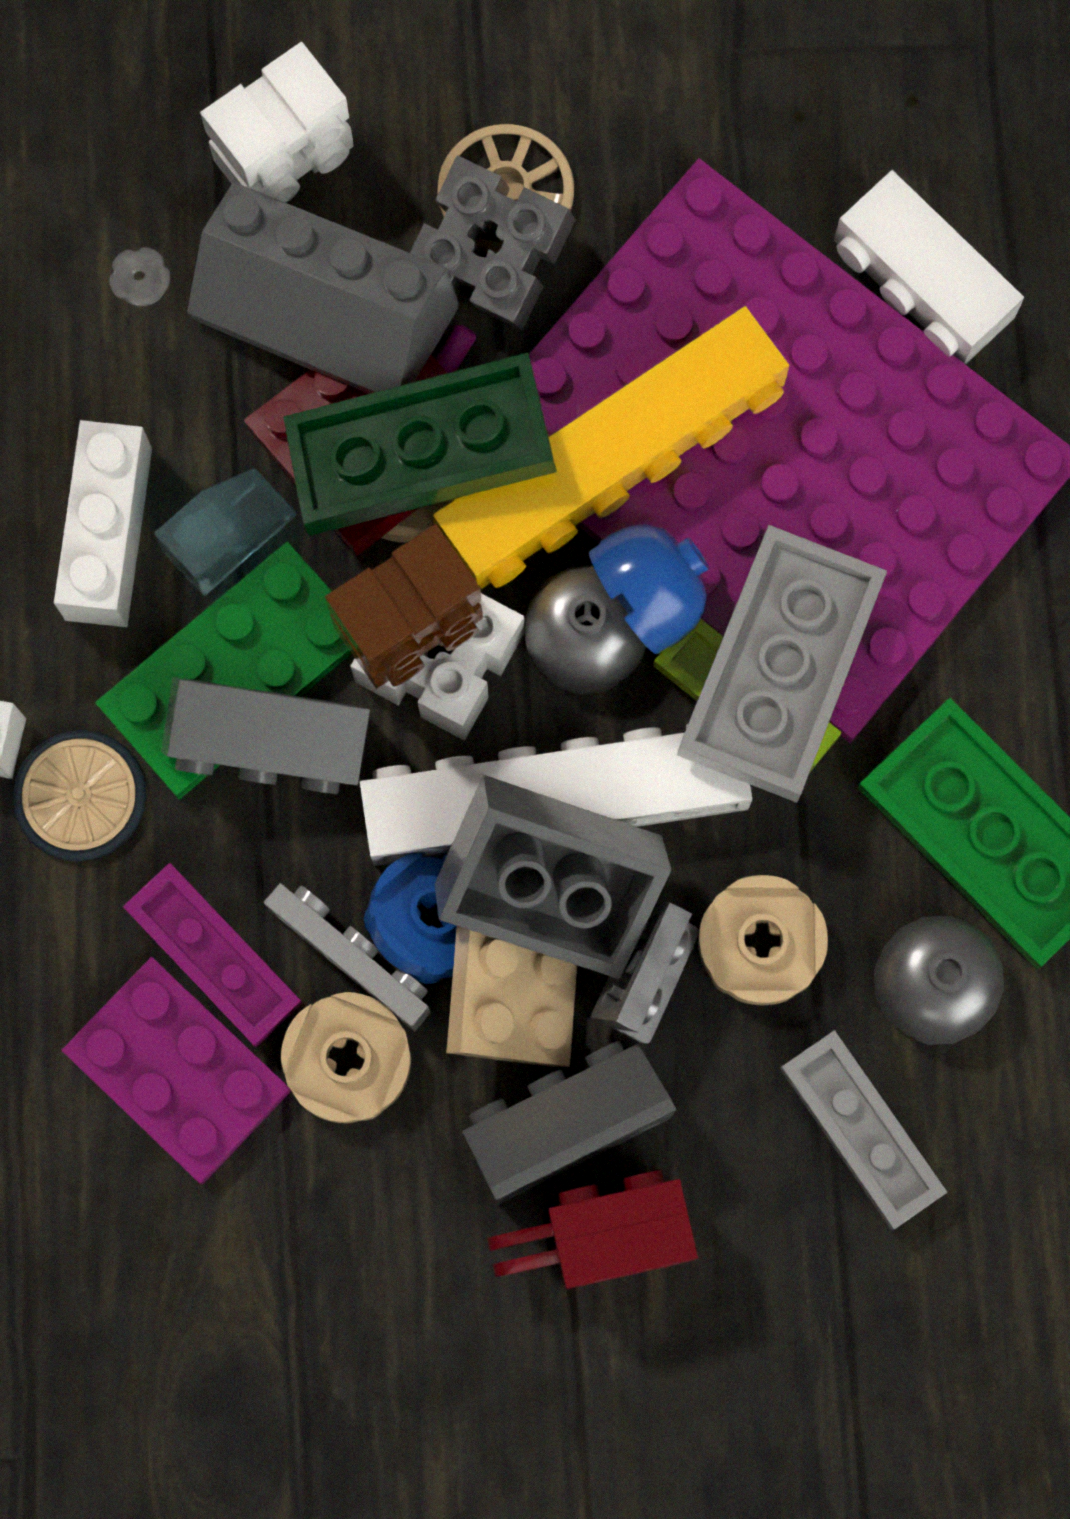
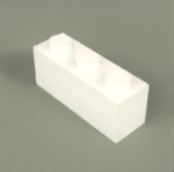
M893 170L839 219L834 241L838 244L836 248L843 261L858 273L867 272L881 286L880 293L887 304L901 315L909 313L925 329L924 334L948 358L954 355L966 364L1015 318L1024 296Z
M80 420L54 604L65 621L119 627L128 626L152 447L143 427Z

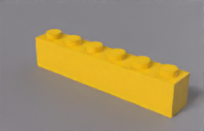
M744 306L551 435L549 439L557 472L459 497L433 514L434 524L439 527L481 589L490 583L495 588L501 587L517 577L526 567L523 561L540 549L544 548L547 553H550L569 542L578 532L575 526L593 513L602 518L617 510L629 499L630 495L627 491L642 480L648 478L651 483H655L666 477L680 465L682 460L679 456L699 443L702 448H707L718 442L733 428L730 421L749 408L754 414H757L775 403L784 393L782 386L785 385L790 365L748 308Z

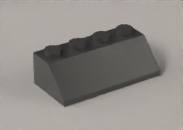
M233 182L202 231L187 314L192 320L333 378L362 392L371 394L413 383L458 310L459 303L447 268Z

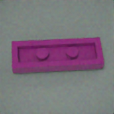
M171 863L163 868L123 906L255 1047L262 1043L303 1004Z

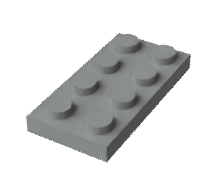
M768 525L679 746L677 756L797 803L887 571Z

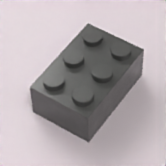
M483 774L434 884L438 917L441 921L620 979L671 872V866L662 835Z

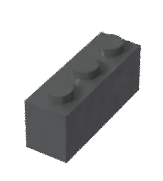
M173 677L161 753L167 757L176 758L175 769L180 771L213 775L214 764L239 767L238 779L275 785L277 774H286L302 777V789L338 794L340 783L358 785L370 709L344 703Z

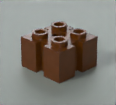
M436 524L393 551L392 557L373 570L367 568L324 596L327 607L331 612L330 617L333 627L376 689L388 681L393 687L408 681L425 666L420 656L438 644L440 647L444 646L447 651L461 646L478 632L479 628L476 623L483 619L482 606L479 603L482 601L481 588Z

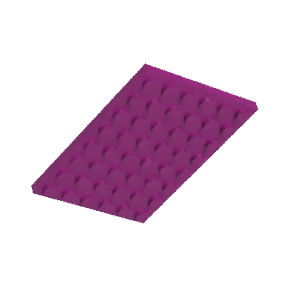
M698 158L529 354L548 435L550 437L744 306L748 308L790 365L785 385L782 386L784 390L783 395L760 413L754 414L749 408L730 421L733 428L715 444L702 448L697 443L679 456L682 460L680 465L663 479L655 483H651L648 478L642 480L627 491L630 495L629 499L611 514L599 518L596 513H593L577 524V526L599 544L600 541L621 529L644 524L667 530L679 543L687 537L691 538L709 566V570L700 575L707 592L705 612L701 619L723 637L768 525L886 570V576L829 723L842 732L840 736L851 744L1070 478V445L954 355L948 358L922 330Z

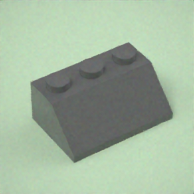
M616 1041L585 1057L590 1068L566 1079L562 1069L555 1071L527 1086L532 1097L508 1108L504 1098L469 1115L473 1126L462 1132L497 1205L671 1119L676 1108L638 1044L624 1050L620 1041Z

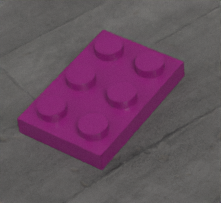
M152 957L61 1050L202 1185L291 1092V1089Z

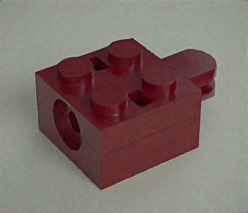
M658 1170L624 1178L622 1182L624 1191L600 1197L598 1185L559 1193L560 1206L548 1208L549 1224L487 1238L489 1251L511 1248L554 1238L556 1250L492 1264L495 1278L560 1264L564 1287L567 1290L698 1259L680 1179L665 1182L663 1171Z

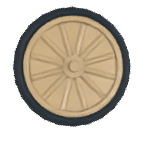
M75 730L62 732L43 741L23 761L15 778L13 790L14 813L23 833L32 844L44 853L68 861L80 862L98 859L112 853L123 845L137 829L145 809L147 795L145 778L138 761L128 748L116 739L96 731Z

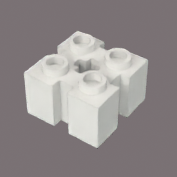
M302 41L261 69L262 77L244 89L241 84L200 112L205 132L211 138L208 142L213 160L231 184L236 182L285 203L290 201L300 189V184L296 180L310 170L314 173L319 171L322 174L334 170L347 158L349 149L354 147L351 127L345 121L349 118L346 97Z
M481 593L482 601L479 603L482 606L483 619L476 623L479 630L467 642L453 649L450 655L446 652H440L436 655L435 659L428 658V652L420 656L425 666L418 674L401 685L393 687L388 681L378 689L374 687L359 663L354 659L350 666L354 680L357 684L397 705L401 703L406 692L419 699L418 707L421 718L465 741L489 698L488 684L482 677L487 669L499 676L502 675L525 634L524 616Z

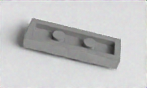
M279 883L263 902L270 912L374 999L388 1007L398 1019L414 1032L431 1013L429 1007L421 1001L428 990L411 975L398 968L390 975L373 961V957L379 950L353 927L349 926L341 934L323 918L330 909L301 885L293 894Z
M835 1030L780 1068L891 1230L896 1229L947 1193Z

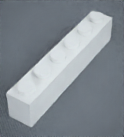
M660 728L633 730L623 735L624 742L599 745L598 738L596 737L572 739L561 743L562 751L538 755L536 754L535 747H516L499 752L498 761L474 764L473 757L471 756L450 757L435 762L436 770L411 773L410 766L406 765L389 766L374 770L372 772L373 779L360 781L370 857L374 866L392 864L397 859L411 853L424 852L422 857L448 855L483 774L635 827L748 810L752 802L751 787L746 782L677 756L685 733L662 736Z

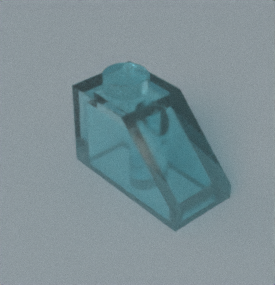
M253 468L201 491L155 531L154 535L163 553L205 596L297 514L266 479Z

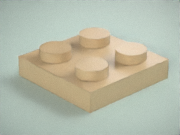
M457 926L447 1053L549 1067H570L577 965Z

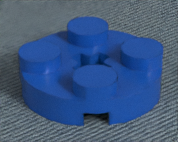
M424 852L411 853L394 861L382 873L371 892L369 905L364 916L365 928L371 934L375 946L387 961L399 970L410 974L418 982L433 984L442 978L453 977L457 926L441 920L440 922L444 926L442 928L427 926L419 918L421 913L417 905L422 904L427 909L434 908L437 905L434 884L447 854H444L443 858L440 859L433 856L422 857Z

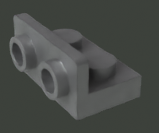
M656 902L620 979L608 977L590 1018L638 1042L649 1043L652 1040L699 935V929L688 923L692 913L670 902Z

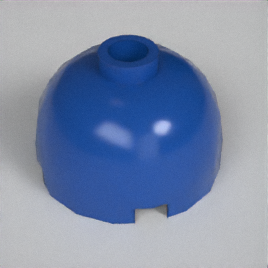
M648 524L628 526L600 541L598 546L589 551L593 567L611 600L617 596L628 613L623 618L643 644L654 654H659L666 648H671L696 628L705 612L707 592L700 575L709 570V566L691 538L687 537L679 543L663 528Z

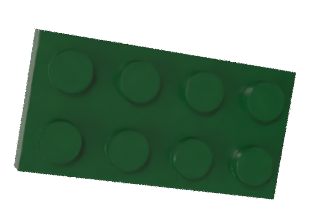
M529 353L283 416L302 520L309 536L557 472Z

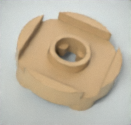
M756 875L737 880L716 896L703 915L699 928L698 949L702 965L718 990L729 994L740 1002L764 1006L785 1002L809 986L824 963L828 947V934L823 914L806 894L798 890L799 887L780 877ZM759 923L768 924L769 934L780 936V947L771 948L768 958L757 957L755 948L746 947L744 936L754 934L756 924Z
M344 992L321 999L313 1005L310 1004L293 1019L282 1043L281 1062L287 1085L305 1109L324 1120L348 1124L374 1119L398 1099L407 1083L411 1068V1054L405 1030L388 1007L378 1000L363 994ZM348 1040L355 1041L359 1044L357 1054L365 1059L360 1070L351 1068L346 1076L335 1074L337 1063L328 1058L332 1047L343 1049Z

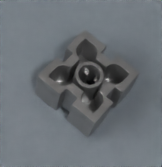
M457 155L435 200L446 212L438 230L424 223L410 253L447 268L457 298L463 286L474 290L469 301L478 310L522 331L543 289V285L533 276L540 258L555 264L576 219L569 208L525 187L517 201L507 197L510 187L502 176ZM490 231H496V236L503 243L498 253H494L489 249L487 256L481 257V249L477 245L479 239L484 234L488 235Z

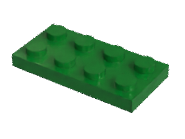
M286 542L95 703L178 800H180L208 775L176 770V758L167 757L161 753L173 677L301 697L352 654L333 627L330 617L331 612L327 607L324 597L332 591L295 549ZM214 764V770L218 768L220 764Z
M951 698L947 699L879 764L857 788L1038 970L1070 939V817Z

